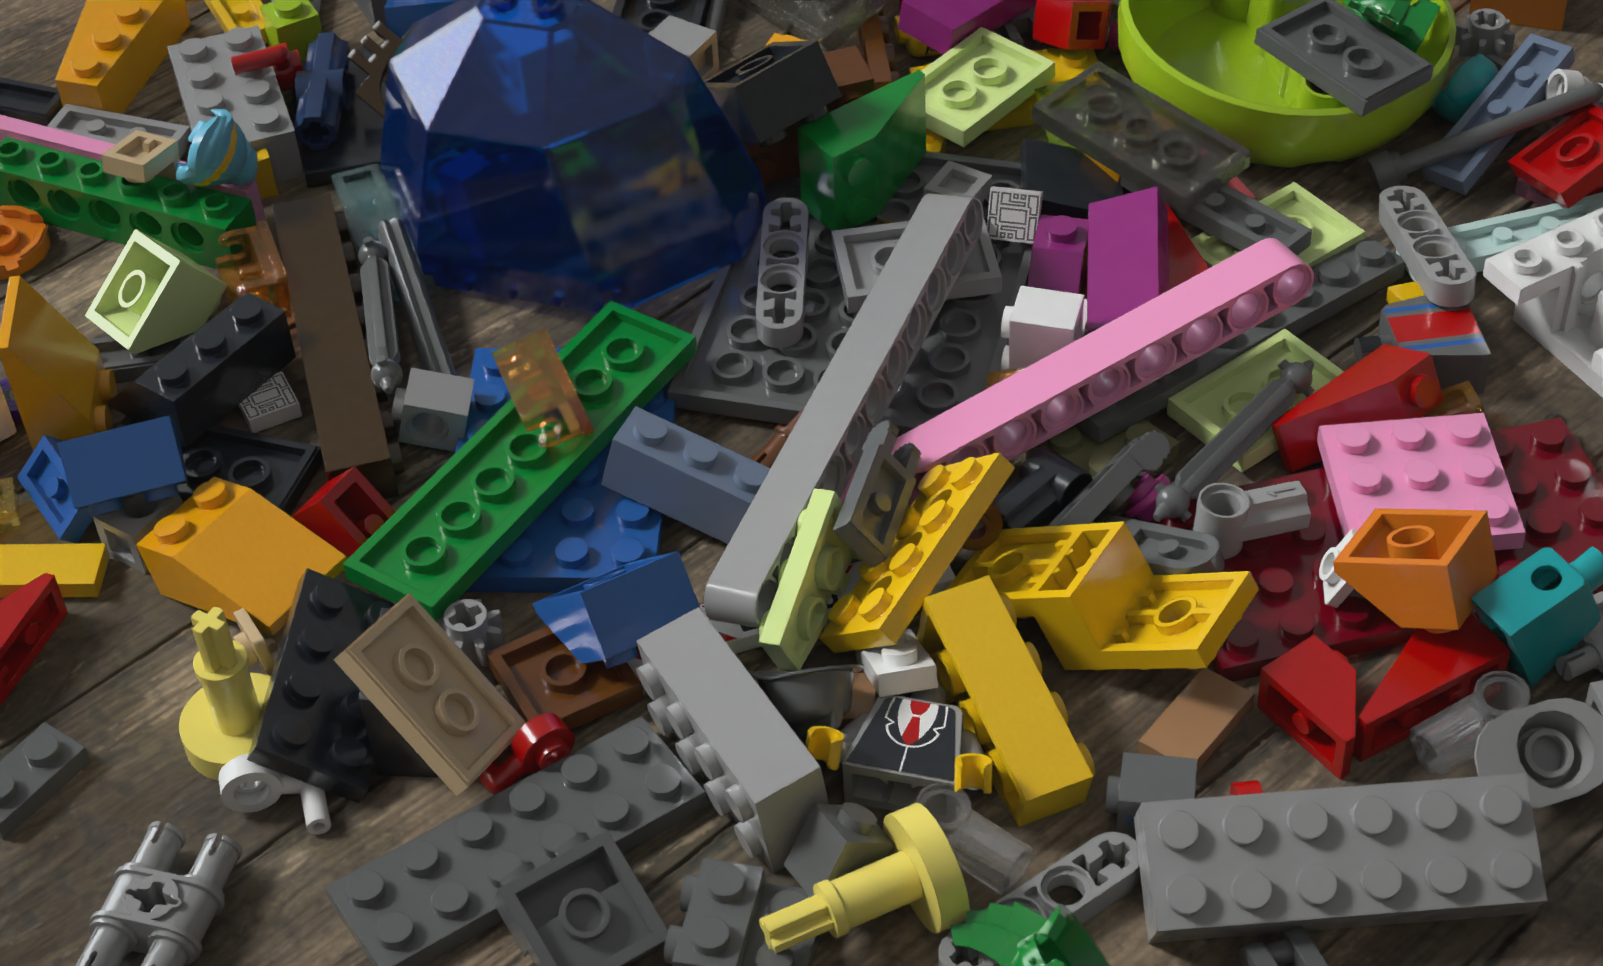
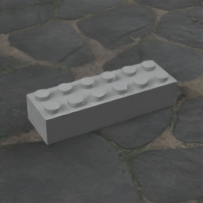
M1527 773L1143 802L1134 817L1148 944L1277 934L1297 926L1303 927L1305 931L1521 915L1529 914L1547 902Z

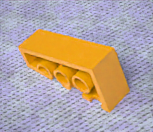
M86 0L55 79L63 107L65 104L123 114L168 55L167 46L175 45L191 23L185 0Z

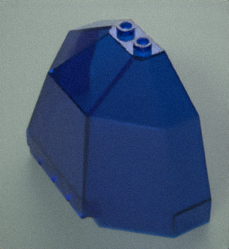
M459 0L417 21L389 60L380 168L398 216L404 222L419 266L424 274L433 276L437 286L471 291L474 287L477 293L511 299L516 298L518 295L522 301L559 307L563 302L565 308L596 314L604 308V304L610 301L627 308H634L743 259L763 223V212L767 206L761 174L690 58L591 0Z

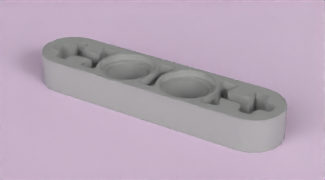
M1394 186L1383 190L1379 195V222L1427 299L1443 307H1460L1473 301L1476 285L1475 268L1425 193L1411 186Z
M786 197L771 201L763 212L756 300V326L758 339L763 344L773 348L792 346L802 338L804 333L810 233L809 212L804 202L796 198ZM783 222H790V230H781ZM781 251L796 253L794 256L787 258L772 256L774 253ZM786 284L794 286L792 290L785 292L770 290L775 285ZM776 313H785L784 323H776Z
M1105 832L1095 836L995 902V904L1013 906L1016 901L1048 919L1059 905L1051 900L1048 894L1059 886H1070L1079 890L1083 898L1073 905L1065 906L1083 924L1131 892L1139 884L1141 876L1137 842L1129 835L1120 832ZM1104 859L1112 863L1102 869ZM1123 860L1125 862V867L1120 868L1118 865H1116V863H1119ZM1096 877H1097V886L1095 885L1094 880H1093V879H1095ZM951 932L942 939L938 948L939 966H972L967 961L956 965V957L960 955L968 961L979 956V965L977 966H1000L998 962L984 953L972 948L955 946Z

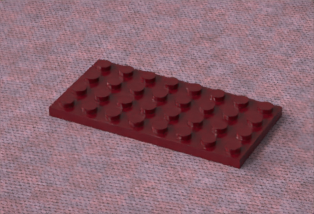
M1558 417L1491 432L1526 532L1523 548L1494 550L1498 574L1492 582L1542 548H1552L1568 564L1590 546L1595 547L1603 554V481L1563 419ZM1325 468L1237 486L1243 489V491L1299 480L1307 493L1311 518L1308 528L1243 541L1242 550L1236 556L1224 559L1225 567L1222 572L1250 571L1259 588L1244 611L1242 618L1236 623L1218 650L1216 657L1211 661L1216 673L1232 682L1260 676L1262 667L1312 635L1317 636L1332 650L1339 651L1344 656L1407 643L1417 629L1400 627L1355 589L1337 608L1325 604L1323 580L1319 576L1320 564L1325 553L1332 547L1336 548L1344 538ZM1198 499L1190 500L1188 511L1192 516L1185 522L1180 518H1166L1161 521L1153 519L1150 523L1193 531ZM1603 584L1592 592L1593 595L1603 591ZM1474 607L1471 612L1479 619Z

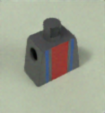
M1425 295L1387 304L1381 309L1378 335L1358 337L1354 340L1355 363L1383 344L1426 352L1432 355L1442 394L1484 393L1491 353L1469 304L1460 307H1443L1432 303Z

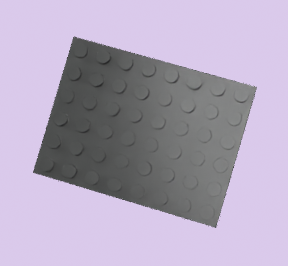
M926 151L924 157L879 215L855 228L910 221L921 199L924 197V187L948 161L992 175V187L1022 189L1021 163ZM800 176L752 188L692 331V335L696 336L698 352L675 374L668 388V400H675L676 408L788 424L807 405L858 312L848 313L832 247V232L809 213L810 233L803 336L796 344L785 348L769 347L758 339L756 300L763 212L771 201L779 198H796L802 201ZM990 194L982 202L986 226ZM783 222L781 230H790V222ZM991 239L1002 275V292L976 297L949 299L944 302L881 422L886 419L890 420L898 428L899 431L896 438L1001 382L1002 355L1005 346L1009 345V338L1001 337L1003 312L1006 306L1014 307L1020 286L1028 285L1033 244ZM781 251L774 253L772 256L787 258L794 256L796 253ZM781 284L771 287L770 290L785 292L792 290L794 286ZM776 313V323H784L785 313Z

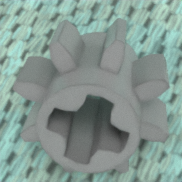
M1478 9L1471 14H1467L1465 24H1456L1455 45L1460 46L1458 56L1464 57L1465 61L1476 57L1478 53L1483 55L1494 54L1503 59L1504 53H1512L1516 32L1509 30L1511 21L1509 19L1506 20L1502 13L1493 9Z
M481 599L456 601L445 610L444 618L440 617L436 621L477 668L488 666L486 652L504 645L502 634L504 628L501 612L499 610H492L487 613Z

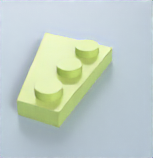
M814 488L807 509H804L798 517L796 526L797 537L789 559H786L780 567L778 589L771 608L764 613L760 622V638L758 642L776 666L781 669L793 671L801 669L827 624V602L832 594L843 596L851 582L849 574L845 573L852 559L862 560L833 532L843 505L835 491Z

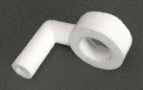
M248 754L234 758L220 770L218 780L221 799L229 809L244 813L256 812L274 804L281 794H300L307 831L310 834L319 835L326 833L331 828L325 790L248 761Z

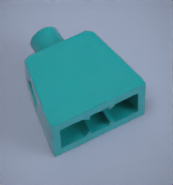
M1590 546L1568 564L1552 548H1542L1471 598L1480 621L1510 649L1508 665L1531 687L1555 666V661L1558 657L1565 656L1598 625L1601 616L1592 592L1603 584V554L1595 547Z

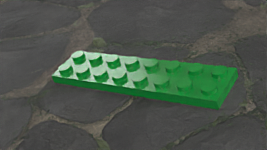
M610 301L343 563L346 579L396 604L410 592L429 615L437 621L444 614L445 610L464 594L613 440L635 406L643 409L698 352L696 336Z

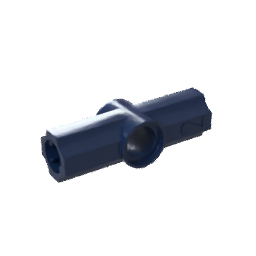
M334 32L319 33L318 38L314 42L309 43L305 69L296 73L295 92L298 108L294 131L297 142L304 143L310 150H327L328 145L332 141L337 140L341 112L349 110L350 85L348 78L350 59L347 57L350 53L349 43L340 39Z

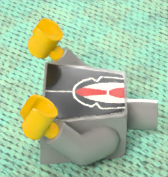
M939 684L938 688L912 692L910 698L896 695L878 697L870 713H862L841 730L827 726H813L808 730L805 747L814 759L823 760L826 762L827 768L831 770H837L839 763H842L844 802H853L859 805L897 811L911 804L920 803L929 810L935 819L957 823L962 789H982L984 794L992 793V759L985 754L977 735L967 729H963V711L957 706L945 704L948 695L943 686Z

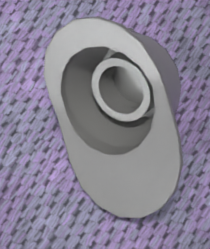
M1570 698L1546 700L1504 713L1488 722L1477 737L1474 752L1477 775L1492 776L1527 773L1532 809H1539L1583 795L1603 782V716L1588 704Z

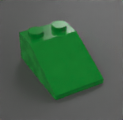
M920 70L797 128L801 200L807 206L808 212L831 232L855 228L877 217L926 154L925 74Z

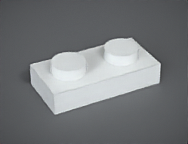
M906 629L895 645L855 650L856 660L859 665L864 666L863 671L879 697L938 688L936 664L911 629Z

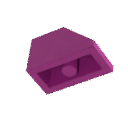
M1040 214L1032 246L1027 287L1083 294L1088 271V219Z

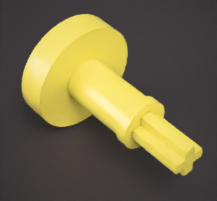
M213 607L208 613L198 610L191 617L194 627L192 630L199 649L193 660V668L198 681L203 687L185 705L179 720V733L191 765L204 776L219 781V772L226 763L240 755L249 754L271 676L249 672L250 662L246 649L239 642L232 640L224 611L221 608Z
M914 803L886 815L883 829L886 835L894 842L888 857L829 881L826 879L813 885L814 896L760 918L759 924L765 934V941L769 949L773 950L776 954L827 931L834 938H839L848 934L851 928L909 903L923 925L934 934L949 929L952 924L965 922L966 912L970 911V905L964 878L944 832L929 810L920 803Z

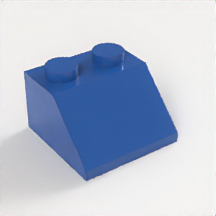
M170 416L57 443L73 507L78 510L88 508L90 517L123 510L124 507L121 499L144 494L146 503L178 496L177 485L189 483L176 423Z
M679 551L626 563L533 603L537 615L581 664L603 660L606 668L623 664L638 657L639 654L636 646H638L637 640L698 607L700 608Z

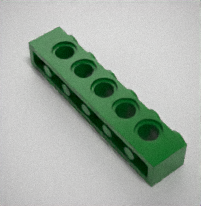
M5 137L0 142V206H23L37 211L45 224L123 245L127 244L134 230L137 229L183 253L198 265L236 275L262 246L251 199L205 187L183 184L181 181L155 175L153 179L146 183H133L123 177L104 173L102 161L10 137Z

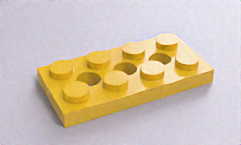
M999 452L979 458L969 457L962 462L946 466L937 465L929 470L918 484V489L921 492L912 505L905 510L888 559L871 568L863 562L858 572L861 578L853 590L840 598L831 608L828 614L830 623L819 639L834 653L895 645L922 606L924 598L929 596L1015 467Z

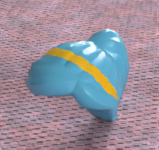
M212 109L211 111L215 114V117L209 121L199 120L188 137L189 142H192L187 163H175L177 180L183 184L200 187L223 184L242 186L246 183H253L256 179L258 168L257 153L245 138L240 126L233 120L232 115L227 110Z

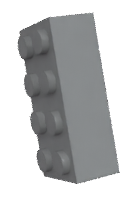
M258 25L248 28H233L226 33L201 39L190 38L180 44L167 46L191 132L199 120L209 121L215 117V114L211 111L212 109H225L240 126L245 138L255 151L267 148L275 183L305 176L295 131L273 67L236 76L230 57L266 48Z
M698 607L637 640L643 665L638 667L636 671L647 694L654 700L647 704V707L659 731L664 736L670 732L674 734L679 741L675 744L676 750L686 769L691 775L701 772L707 780L704 788L716 811L721 816L730 813L737 822L734 825V830L746 853L751 858L760 854L772 873L775 874L785 868L784 863L813 805L829 804L821 767L703 611Z

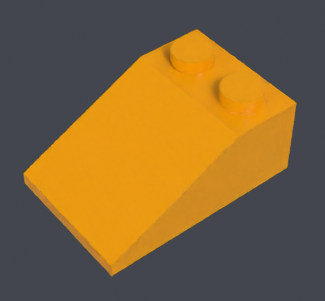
M21 276L9 277L0 328V359L33 451L43 435L66 441L111 430L112 418L108 405L110 399L117 395L116 379L113 370H105L99 349Z
M213 477L196 488L189 499L169 516L158 521L154 529L136 544L161 595L207 612L213 607L221 608L226 619L234 622L237 621L233 612L244 607L256 628L270 635L276 634L287 623L298 581L307 568L334 579L344 570L343 563L347 560L346 555L251 488L217 477Z

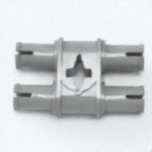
M152 822L132 861L120 866L113 875L114 885L100 911H95L91 916L89 932L92 936L75 966H119L126 952L131 951L147 954L141 966H185L196 961L202 953L201 942L214 916L219 915L225 907L222 890L236 862L242 856L241 846L234 839L223 835L218 848H216L215 845L219 839L218 833L208 834L188 875L182 876L168 873L179 851L186 843V837L179 828L170 823H166L160 836L159 832L163 826L162 822Z

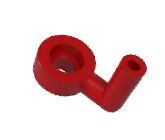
M286 42L230 57L235 76L273 66L281 92L295 89L297 71H304L298 49L288 51Z
M555 713L538 715L525 723L515 734L511 743L512 755L500 765L494 760L478 778L485 788L495 795L515 784L527 772L534 774L570 755L575 741L574 734L559 715Z

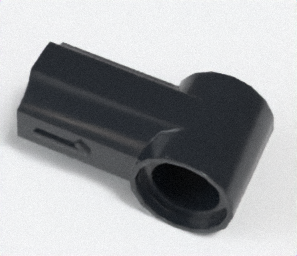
M1039 447L1029 455L1022 465L1019 479L995 497L1001 509L1002 529L1041 526L1056 512L1060 513L1092 480V475L1049 447Z

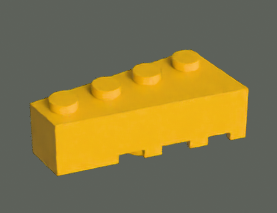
M988 575L925 597L917 639L936 664L938 684L943 686L948 695L945 704L956 701L958 707L963 711V729H967L977 735L980 744L986 750L985 754L992 759V783L1014 820L1021 827L1084 803L1095 775V766L1088 748L1082 742H1075L1067 726L1068 714L1062 698L1057 692L1050 693L1041 676L1042 664L1036 648L1031 642L1024 643L1016 628L1017 618L1011 600L1005 593H998Z

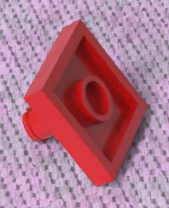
M1593 103L1576 109L1508 160L1515 176L1567 209L1585 196L1603 192V109Z

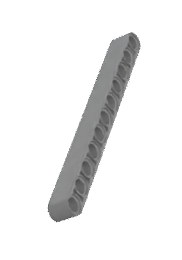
M929 193L925 194L713 570L704 594V608L710 620L756 628L760 627L761 619L764 613L770 610L777 592L780 567L786 559H789L797 537L796 526L798 517L804 509H807L814 488L835 491L838 497H841L863 453L861 449L867 440L868 433L884 417L977 243L983 226V206L979 198Z

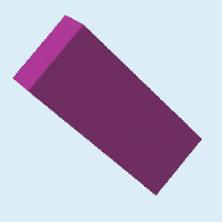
M903 0L898 29L944 55L980 27L993 31L1035 6L1037 0Z
M1158 187L1089 204L1088 334L1169 290L1168 211Z

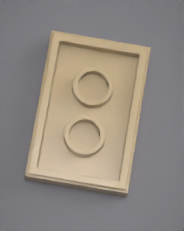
M410 592L334 659L338 666L456 796L467 789L509 746L515 734L526 723Z

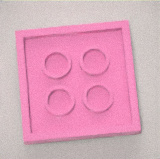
M1484 413L1319 426L1317 443L1344 537L1351 529L1358 531L1375 508L1487 510L1494 550L1523 548L1526 532Z

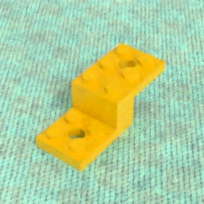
M1125 521L1002 529L999 538L992 545L975 551L947 587V589L989 575L998 593H1005L1011 600L1017 618L1035 617L1065 670L1095 671L1105 669L1207 668L1259 590L1250 571L1154 575Z

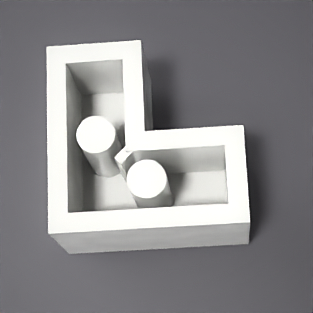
M1020 286L1014 307L1006 306L1003 312L1001 337L1009 338V345H1006L1003 351L1001 376L1010 377L1087 335V299H1084V295Z

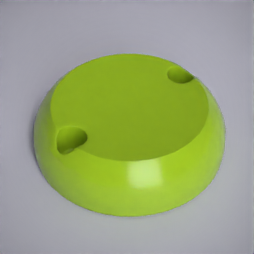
M1120 0L1118 7V45L1125 67L1140 95L1156 114L1171 122L1174 128L1186 138L1213 152L1232 159L1271 167L1291 168L1325 161L1341 163L1358 158L1379 149L1404 133L1430 108L1440 93L1453 57L1456 23L1449 0H1429L1441 7L1416 54L1434 66L1431 80L1363 117L1254 43L1258 28L1314 0ZM1335 0L1342 6L1346 7L1343 0ZM1412 0L1410 4L1413 5L1418 0Z

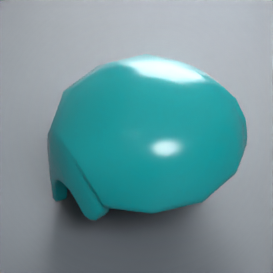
M1478 53L1476 57H1472L1459 66L1449 80L1445 91L1440 90L1430 109L1441 118L1457 123L1499 71L1496 65L1483 54Z

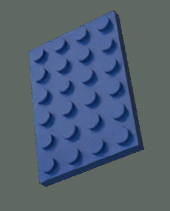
M476 348L470 378L474 379L465 435L464 438H458L455 453L562 348ZM671 379L645 405L643 410L676 424L677 408L675 407V400H668L667 396ZM611 441L465 592L558 593L626 563L659 556L665 514L601 485Z

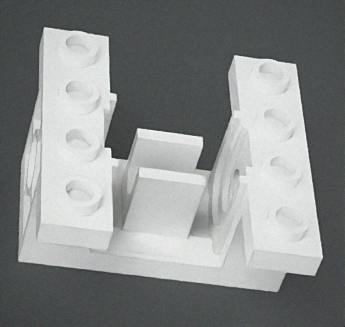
M1602 207L1485 260L1483 276L1516 304L1513 321L1603 398Z

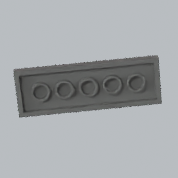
M640 716L547 766L545 769L532 774L325 886L330 904L373 966H423L503 921L493 902L498 888L502 887L500 879L511 870L527 862H533L536 868L557 857L554 851L558 846L583 832H586L589 838H592L608 829L623 854L707 807L706 793L647 721Z

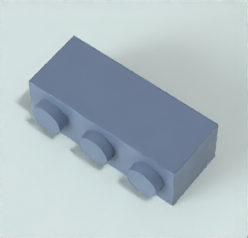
M635 406L612 440L601 485L729 544L771 468Z

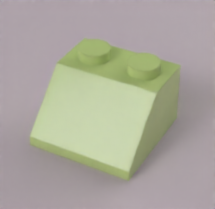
M135 229L85 316L126 349L137 354L197 331L206 323L209 316L218 309L221 296L227 284L183 253Z

